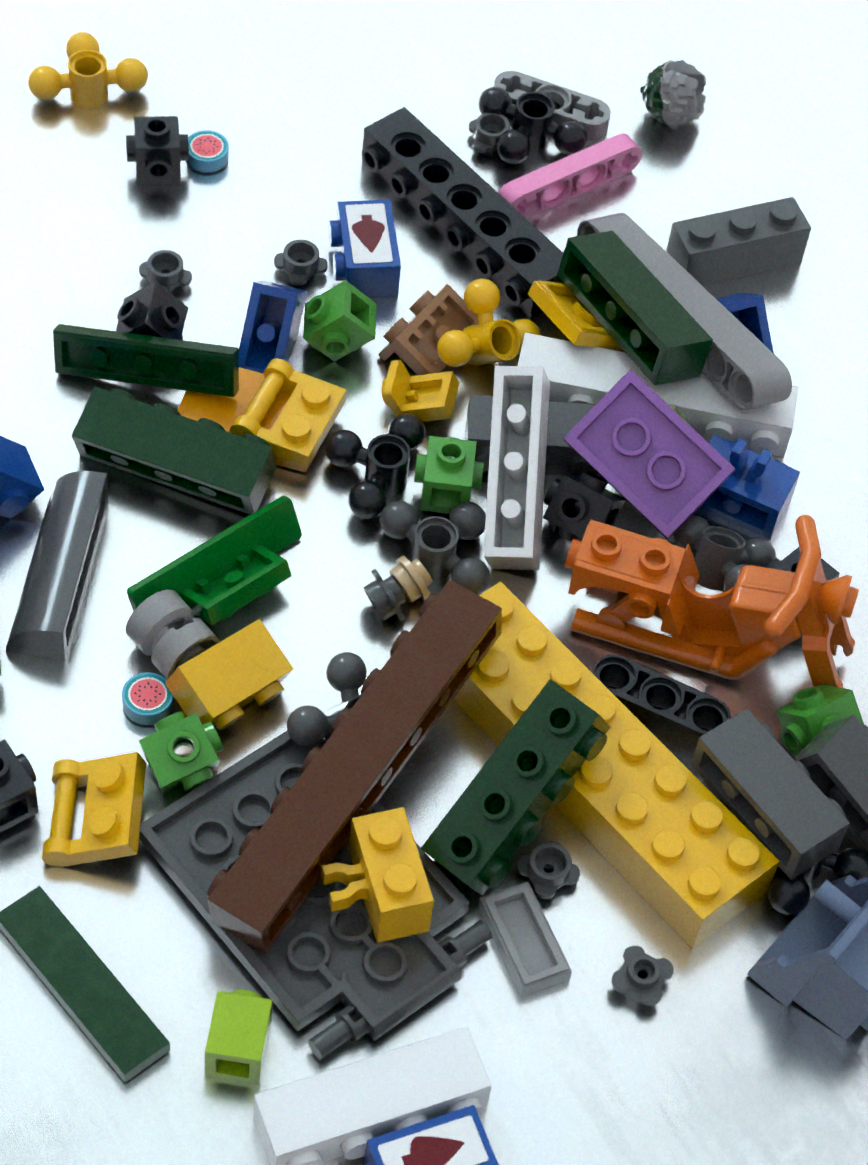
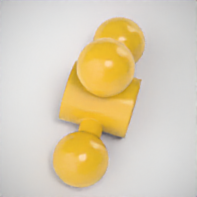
M77 32L66 43V54L69 58L68 73L60 74L55 68L47 65L38 66L31 71L28 77V88L32 95L40 100H51L60 93L61 89L69 88L70 99L74 104L82 108H96L107 101L108 85L117 84L120 89L130 93L143 89L148 81V70L145 64L136 58H125L116 65L115 69L107 70V60L100 53L97 39L90 33Z
M480 278L468 284L463 297L467 309L477 315L478 324L467 326L463 331L450 330L444 333L438 341L437 353L441 361L451 367H460L466 363L480 366L508 361L515 358L517 354L520 355L525 333L541 336V331L533 321L528 319H519L514 322L507 319L494 320L493 311L496 310L500 303V291L492 281Z

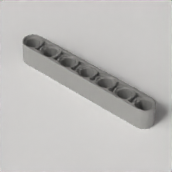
M624 212L584 220L579 224L577 236L614 231L707 332L713 341L702 373L737 408L747 411L789 398L792 390V380L785 364Z

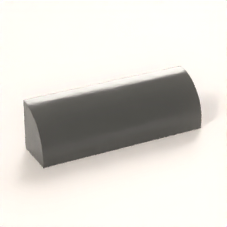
M95 471L71 472L61 476L53 484L6 645V652L66 661L109 503L107 473Z

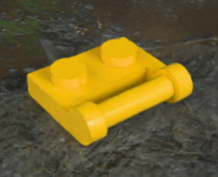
M275 358L267 365L263 373L265 380L244 415H239L230 427V433L242 436L244 433L259 436L272 447L274 456L308 468L346 402L347 389L298 372L287 361ZM282 389L292 393L271 430L261 427L260 423L279 391Z
M138 752L83 762L61 759L53 764L51 781L56 785L50 837L43 843L42 860L44 863L55 867H66L137 855L146 761ZM87 786L81 839L71 840L76 790L78 787Z

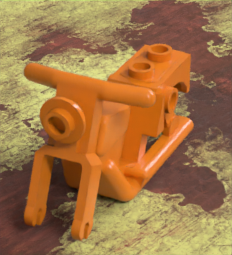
M801 515L795 523L800 549V558L795 572L746 565L740 569L735 586L720 594L708 595L696 591L695 588L700 575L689 544H687L686 548H682L661 538H650L591 519L582 541L572 540L564 566L573 570L568 594L575 595L578 590L588 587H595L614 594H618V591L627 593V596L610 607L602 608L599 614L577 608L571 631L729 680H739L775 655L778 650L799 639L802 634V652L812 681V687L826 684L843 688V683L839 679L832 655L836 656L838 645L843 647L846 657L853 653L855 640L851 637L846 617L850 618L859 589L850 586L852 580L850 575L826 581L821 563L822 553L816 523L812 516ZM656 607H658L662 619L660 631L669 633L672 637L627 624V622L634 617L650 618L654 615Z

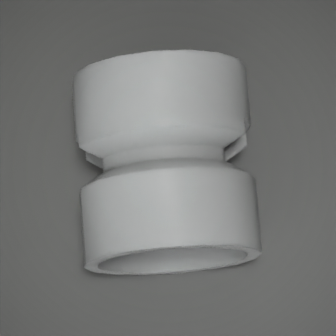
M169 589L156 592L145 599L134 610L126 624V634L146 656H152V663L167 680L177 667L221 642L200 618H194V611L174 590Z

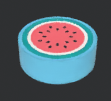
M202 130L188 137L189 161L187 163L190 167L201 172H215L227 164L229 160V143L222 134L216 131Z
M152 672L139 673L131 677L125 683L122 690V706L127 717L138 724L153 725L169 716L173 709L174 697L165 684L167 679L160 674Z

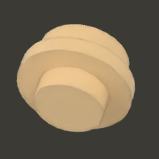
M401 556L396 560L397 566L389 570L390 576L396 581L409 603L414 602L418 598L424 601L430 595L427 586L433 583L431 576L417 558L410 562L405 556Z

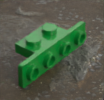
M284 495L129 587L127 595L133 612L151 595L169 589L174 590L194 611L195 615L214 625L219 621L230 618L236 610L257 597L272 592L275 586L292 576L287 560L276 553L302 537L292 500Z

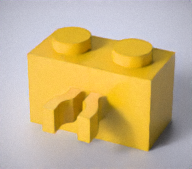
M404 807L352 818L349 853L353 865L332 863L323 865L321 870L323 885L333 882H341L346 886L348 885L342 891L330 892L329 905L331 912L346 909L357 900L364 899L377 943L428 932L434 899Z

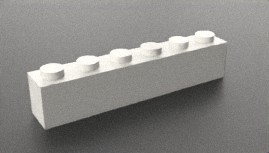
M525 333L517 366L544 367L550 382L549 401L596 405L631 369L668 405H675L691 426L708 443L713 434L733 442H737L738 438L748 441L745 448L761 454L763 449H767L773 452L772 456L782 458L785 456L793 430L798 386L792 385L791 394L784 401L744 411L737 408L702 372L700 377L654 386L625 352L601 347L573 345L571 341Z

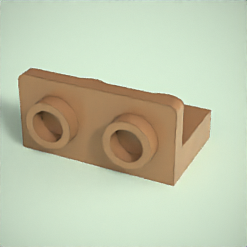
M448 283L435 295L427 290L409 308L414 316L408 322L401 317L383 335L389 343L378 355L385 361L395 352L417 375L440 373L447 366L441 361L437 353V344L440 337L447 331H463L467 326L478 324L477 315L467 309L464 300Z

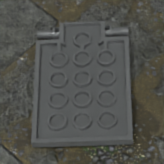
M285 731L140 824L139 840L270 999H273L275 1005L297 1031L339 1002H343L346 1008L335 1015L336 1021L308 1040L312 1052L317 1058L322 1059L347 1040L355 1042L367 1033L374 1040L378 1039L461 979L459 968L467 962L466 956L490 940L492 933L486 923L479 920L455 938L447 936L440 942L433 938L436 934L468 913L470 902L431 858L420 849L421 847L417 843L416 846L434 899L428 932L377 943L364 899L357 900L346 909L331 912L329 905L330 892L342 891L348 885L346 886L341 882L323 885L322 878L266 954H263L212 922L207 902V891L211 882L220 871L224 869L230 870L239 858V849L247 834L254 828L261 829L271 815V806L279 792L285 787L292 788L302 775L301 768L310 751L317 746L322 748L326 743V740L323 739L322 742L315 746H300L290 738L288 731ZM378 801L369 814L387 811V809ZM349 842L333 863L353 865L349 853Z

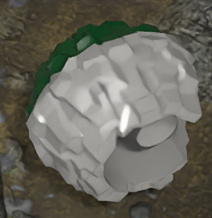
M669 60L657 66L648 74L646 85L640 87L642 100L645 102V107L652 117L657 119L662 125H667L672 130H676L680 126L690 125L692 120L699 119L701 114L704 113L706 96L702 92L706 85V77L694 65L688 64L684 60Z

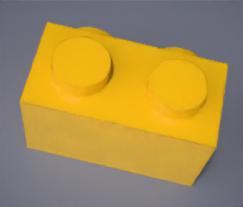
M258 619L177 667L165 684L187 717L197 713L202 725L211 721L221 731L244 716L245 713L241 708L256 700L258 705L262 706L285 690L281 682L294 668L262 621Z

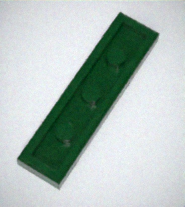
M58 324L53 330L55 373L235 397L239 391L238 347Z
M40 885L0 911V930L124 1082L130 1080L170 1051L168 1039Z

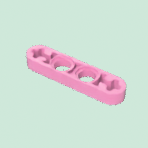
M618 134L516 178L503 185L498 190V193L528 219L627 175L641 161L642 150L628 134Z

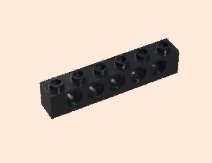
M402 107L364 128L361 155L366 167L370 171L376 172L391 186V189L398 197L405 199L419 213L425 223L431 224L447 239V242L454 250L460 251L475 265L481 276L495 283L511 304L518 306L530 318L542 312L541 308L528 295V292L533 282L538 280L565 284L557 275L563 252L406 107Z

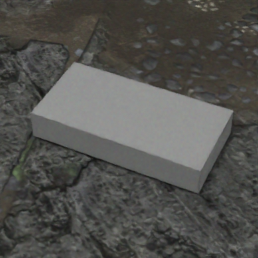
M528 881L480 897L479 910L491 930L496 946L521 997L570 980L572 970Z

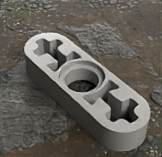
M518 71L502 72L494 80V86L505 89L515 105L517 99L527 92H540L549 96L553 102L562 106L554 110L552 121L559 125L566 121L579 122L585 127L588 140L600 139L608 132L611 110L600 99Z

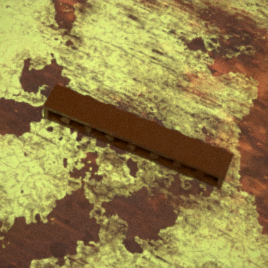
M450 579L439 594L433 592L427 597L420 609L419 620L410 632L404 630L398 635L392 645L390 658L381 670L375 668L370 672L363 683L361 697L352 708L345 707L339 713L333 723L330 738L322 748L317 746L307 755L301 768L302 775L292 788L285 787L279 792L271 806V815L261 829L254 828L247 834L240 846L239 858L230 870L224 869L220 871L211 882L207 891V902L212 922L263 954L268 952L321 880L322 866L332 864L349 842L352 818L368 815L499 638L502 623L501 607Z

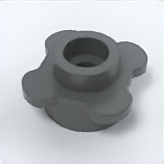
M489 112L483 113L477 119L472 120L469 123L468 130L474 135L473 148L482 153L497 151V141L501 134L510 129V122L502 114H492Z
M304 239L289 242L284 247L283 253H278L274 257V266L277 269L284 270L290 276V282L295 285L307 283V280L316 273L323 274L328 268L327 260L319 257L318 247L311 241Z
M172 250L156 251L149 256L146 262L141 263L139 266V275L141 277L147 278L150 284L156 281L167 291H172L178 286H188L192 282V273L184 269L182 257Z
M376 569L372 570L371 573L375 580L363 587L372 606L383 621L396 614L400 621L404 620L405 617L399 606L406 602V598L392 576L383 580Z
M548 841L536 846L530 855L521 856L517 864L518 872L530 879L535 886V894L543 899L554 897L556 890L566 884H576L580 877V869L577 865L572 864L569 852L554 841ZM550 867L553 869V872L546 873L544 868Z
M634 945L626 948L623 953L624 963L619 971L613 973L611 978L613 988L632 1002L644 1003L650 1006L658 1004L662 999L661 988L664 981L670 979L674 973L672 963L666 958L656 959L645 954L640 946ZM645 972L647 974V978H639L638 973Z

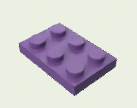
M631 369L563 438L585 462L667 540L735 472V467Z

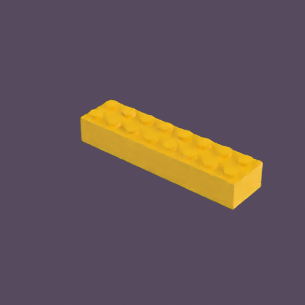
M501 581L480 594L479 596L502 608L501 635L453 700L497 746L501 744L549 679L597 712L607 722L610 729L606 733L607 741L605 746L593 760H585L573 776L575 783L569 794L560 803L555 804L553 802V804L673 930L694 949L768 892V887L780 861Z

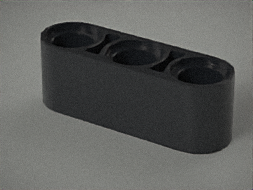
M607 655L600 658L594 665L592 673L606 687L613 686L617 688L608 689L666 748L690 759H693L699 737L709 732L699 727L712 730L731 718L729 708L718 698L626 657ZM652 706L661 707L664 710H658L653 708Z

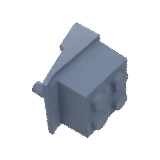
M851 875L831 882L826 880L809 900L807 906L795 916L747 973L786 1008L792 1001H795L845 1040L850 1037L859 1025L868 1032V876L856 880Z

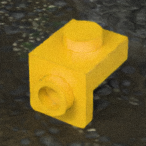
M393 360L390 362L387 377L382 382L381 394L385 405L391 408L395 417L408 413L417 416L422 422L451 419L460 383L453 371L410 376L401 360Z

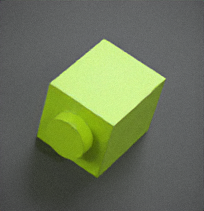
M240 989L234 990L231 993L217 991L205 1048V1076L260 1084L271 1028L273 999L262 998L261 995L250 990Z

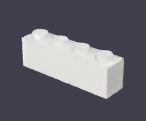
M495 366L483 554L491 569L540 570L550 382L542 366Z
M466 1026L254 1094L253 1118L270 1165H323V1162L344 1156L346 1159L365 1156L368 1139L471 1105H475L477 1113L480 1115L483 1109L487 1108L492 1084L470 1031Z

